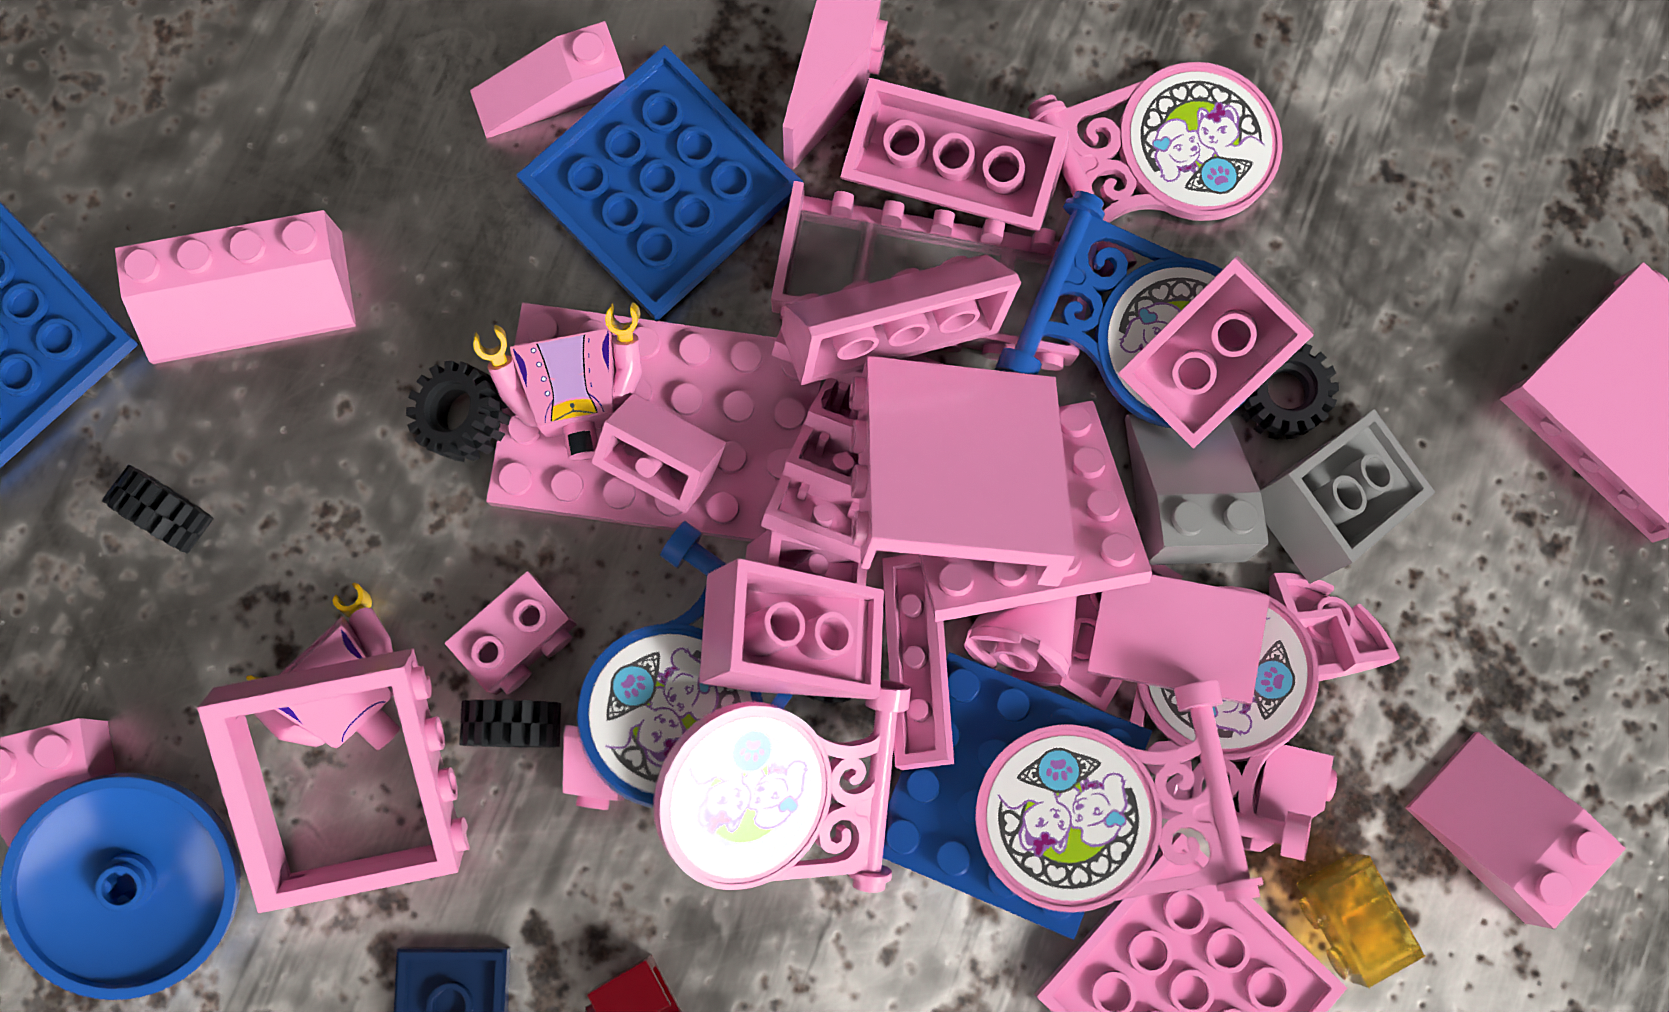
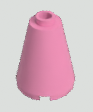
M1077 596L982 613L969 629L964 648L981 665L995 670L997 663L1013 669L1012 677L1036 686H1058L1061 684L1062 678L1066 679L1070 671Z

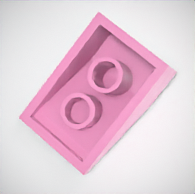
M816 0L783 123L784 163L790 169L794 170L860 98L866 90L870 73L879 75L885 51L883 43L888 21L879 19L881 0Z
M1237 255L1118 375L1194 449L1314 335V331Z
M739 558L708 573L699 683L748 692L861 699L880 698L884 590Z
M1474 732L1405 807L1516 916L1529 925L1555 929L1626 849L1584 808L1479 732Z

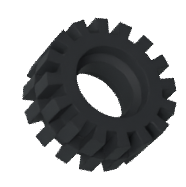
M1305 343L1241 405L1245 407L1246 412L1241 416L1246 423L1250 419L1257 423L1253 430L1259 434L1267 430L1270 432L1269 438L1277 440L1283 435H1286V440L1294 439L1300 434H1306L1329 416L1327 413L1335 407L1337 399H1333L1332 396L1339 391V382L1331 383L1330 378L1336 374L1333 365L1326 369L1324 368L1322 362L1327 357L1321 351L1314 357L1310 354L1313 346ZM1289 373L1301 381L1305 395L1299 407L1286 409L1273 402L1268 392L1269 380L1273 375Z
M453 360L444 361L445 368L436 364L429 368L432 374L431 379L421 375L416 381L423 387L420 393L411 390L408 398L416 401L415 407H406V416L416 421L407 424L410 433L417 435L414 440L420 446L427 448L426 450L459 462H465V458L471 461L480 459L479 451L489 454L495 449L489 442L492 438L501 442L505 433L497 429L500 423L509 425L510 416L501 412V409L509 407L501 400L491 375L462 361L459 364ZM467 393L470 397L468 415L459 427L450 430L447 424L449 409L459 396Z
M129 464L102 499V502L107 504L109 508L118 512L123 518L133 522L135 526L144 529L153 537L161 539L167 545L187 554L214 519L209 513L190 502L186 497Z
M506 699L463 700L461 702L459 745L518 748L559 747L561 703Z

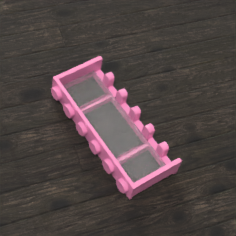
M794 181L771 295L772 312L780 313V319L783 320L785 305L791 304L796 298L806 294L816 293L822 296L841 291L847 285L857 281L874 283L889 279L905 269L917 268L921 271L940 266L946 260L956 256L972 258L987 254L1016 272L1021 281L999 332L938 350L961 352L962 347L982 350L983 357L998 361L1003 348L1015 349L1059 242L1055 241L1056 232L1054 230L1041 228L1040 232L1035 231L1033 236L1029 237L1004 232L1005 223L992 219H986L983 228L954 223L955 214L942 209L935 210L933 219L903 214L905 205L893 200L885 201L883 210L854 205V195L844 191H836L833 201L804 196V182ZM1094 243L1088 252L1089 265L1092 270L1097 243ZM1070 294L1061 295L1049 321L1062 323V310L1068 303L1073 301L1080 302L1083 305V310L1074 315L1076 319L1084 321L1087 302L1078 296ZM1044 336L1039 343L1034 357L1042 363L1040 369L1059 371L1063 369V365L1071 367L1079 356L1080 348L1067 341Z

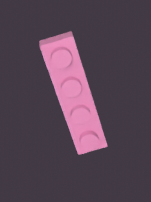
M911 553L882 558L889 677L891 681L902 682L911 686L909 709L904 712H897L894 740L895 767L901 770L954 764L944 622H935L919 555Z

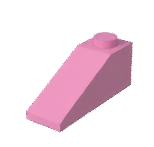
M606 21L555 37L471 89L470 92L484 133L487 138L600 102L622 83L625 77Z

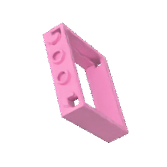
M414 648L214 687L197 707L258 913L458 873L463 853L470 848L466 836L468 825L464 817L457 818L453 804V800H457L458 795L456 777L451 767L444 768L440 750L444 749L445 746L444 731L440 718L438 716L431 717L426 699L430 698L432 694L430 676H425L423 666H418ZM391 686L433 844L290 873L245 715Z

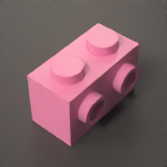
M633 393L605 421L591 463L686 513L711 483L726 442Z
M527 571L444 644L486 692L497 695L504 690L506 694H509L520 687L531 676L532 672L528 667L543 654L547 658L554 656L571 641L572 636L569 634V631L577 624L538 579Z

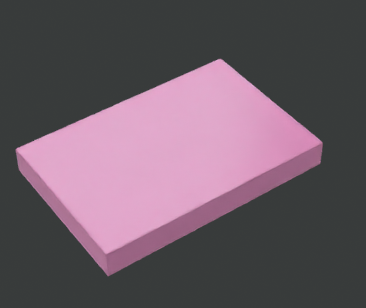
M1151 575L1150 583L1102 591L1087 673L1171 690L1187 684L1216 680L1219 682L1222 700L1251 705L1270 596Z

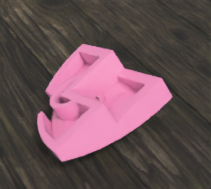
M1273 573L1269 577V596L1282 603L1295 614L1313 642L1318 660L1319 681L1370 670L1393 663L1400 658L1388 634L1361 604L1351 608L1344 600L1328 596L1334 591L1333 585L1322 580L1309 584L1303 575L1295 573Z

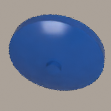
M115 773L102 775L77 783L55 795L41 805L21 826L8 849L2 867L0 879L1 912L11 941L20 955L36 972L51 983L72 993L95 999L126 1000L139 998L162 991L185 979L207 960L222 941L235 916L241 888L239 858L230 832L222 819L212 807L191 790L173 781L149 774Z

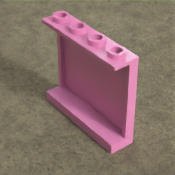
M1643 262L1619 277L1613 283L1616 287L1527 378L1514 384L1500 400L1653 543L1669 538V281L1661 273L1652 270Z
M867 356L861 377L852 378L849 394L850 409L858 410V420L853 421L851 428L850 452L858 453L859 465L855 464L852 471L851 497L858 498L860 511H855L851 540L852 545L860 546L861 568H870L876 550L1035 565L1037 585L1059 587L1076 556L1056 377Z

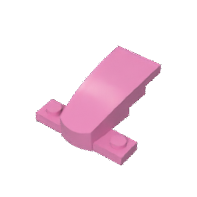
M780 329L771 355L793 363ZM923 353L900 359L943 364L924 357ZM863 369L825 380L808 411L804 426L786 460L781 478L765 511L761 527L860 564V546L852 545L851 540L855 511H860L859 499L851 497L852 471L855 464L859 465L858 453L850 452L851 428L853 421L858 420V410L850 409L849 394L852 378L861 377Z

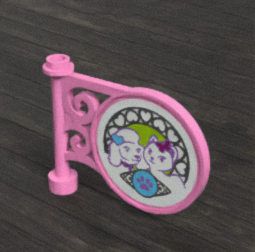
M1187 62L1172 65L1159 70L1144 81L1066 108L1063 101H1057L1055 95L1041 97L1028 107L1030 115L1027 119L1069 129L1068 147L1061 171L1072 196H1074L1076 191L1094 194L1092 183L1103 175H1115L1122 180L1124 187L1120 191L1113 189L1117 182L1114 178L1105 180L1100 189L1104 201L1111 204L1103 210L1105 213L1103 220L1108 223L1129 212L1145 209L1161 210L1180 218L1197 221H1211L1230 217L1249 207L1262 195L1274 179L1281 161V129L1276 113L1268 99L1247 78L1231 69L1216 64ZM1127 103L1119 122V128L1113 120L1105 117L1095 118L1089 122L1083 134L1087 145L1080 139L1077 133V124L1089 116ZM1096 132H1102L1107 137L1108 145L1106 147L1093 148L1099 140ZM1119 151L1121 161L1111 160ZM1135 188L1141 195L1132 196ZM1105 241L1097 243L1098 252L1107 247L1117 248L1121 251L1128 261L1127 271L1137 264L1132 251L1114 243ZM1107 260L1101 269H1095V271L1101 277H1110L1113 274L1114 265Z
M1219 586L1222 588L1268 596L1264 593L1243 587ZM1270 597L1252 704L1247 705L1223 700V704L1212 708L1226 771L1230 776L1229 785L1232 798L1238 795L1240 812H1236L1241 836L1282 844L1281 856L1304 861L1312 816L1288 811L1286 821L1283 822L1259 817L1255 814L1253 807L1254 787L1261 767L1275 750L1290 741L1305 724L1315 704L1319 685L1317 655L1307 630L1294 613L1282 603ZM1138 683L1130 722L1144 727L1148 713L1159 731L1170 740L1156 742L1149 747L1148 751H1169L1192 743L1195 740V732L1190 711H1178L1174 690ZM1192 760L1182 763L1187 765L1195 776L1194 784L1190 790L1181 791L1178 789L1177 784L1183 780V777L1178 774L1165 784L1167 793L1175 799L1190 800L1198 797L1203 792L1205 778L1202 764L1200 762L1193 770ZM1248 761L1242 775L1232 762ZM1146 765L1151 774L1154 776H1156L1160 769L1163 767ZM1160 802L1163 819L1170 820L1180 815V813L1168 810Z
M880 680V698L865 699V706L875 710L873 732L864 739L852 742H834L821 738L799 717L781 707L762 702H743L728 705L698 720L685 731L672 747L663 763L656 783L654 819L658 836L667 854L689 876L698 882L718 889L741 890L756 887L769 881L848 874L853 879V887L857 890L864 892L883 891L885 883L889 882L892 877V870L882 865L897 712H904L909 709L911 686L897 681ZM828 755L833 756L835 758L831 762H829ZM871 755L867 780L855 789H842L839 785L840 777L847 769L850 770L843 775L844 780L853 785L860 784L864 780L866 774L865 765L858 758ZM831 798H833L839 803H834L830 805ZM848 820L852 826L853 837H851V831L842 824L836 826V835L832 839L830 838V831L838 821ZM814 842L827 853L837 854L843 852L841 855L831 858L799 861Z
M1218 681L1197 682L1174 689L1178 711H1190L1195 732V740L1192 743L1174 750L1153 752L1135 749L1124 745L1119 740L1102 731L1079 725H1054L1040 728L1023 735L1008 745L993 761L985 774L976 805V827L980 846L987 862L997 877L1011 891L1036 906L1060 912L1089 911L1118 900L1216 885L1217 892H1224L1226 902L1260 897L1258 885L1263 884L1262 877L1250 879L1212 708L1223 704ZM1200 755L1206 789L1198 797L1190 800L1173 798L1166 790L1165 784L1168 777L1176 774L1182 776L1183 780L1177 784L1178 789L1181 791L1190 790L1194 784L1195 776L1192 770L1182 763ZM1144 764L1163 766L1156 775L1155 782H1153ZM1160 802L1168 810L1180 813V815L1168 820L1163 827ZM1193 829L1201 833L1207 841L1210 856L1208 863L1202 870L1189 875L1139 883L1151 866L1158 846H1160L1166 860L1174 865L1186 866L1196 860L1200 854V845L1194 837L1187 838L1188 851L1185 854L1175 851L1172 840L1173 834L1178 830Z

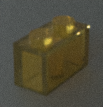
M1350 853L1296 883L1304 897L1299 900L1300 908L1313 928L1316 930L1321 928L1331 948L1326 950L1327 957L1334 970L1343 980L1349 979L1352 983L1370 988L1426 957L1370 855Z

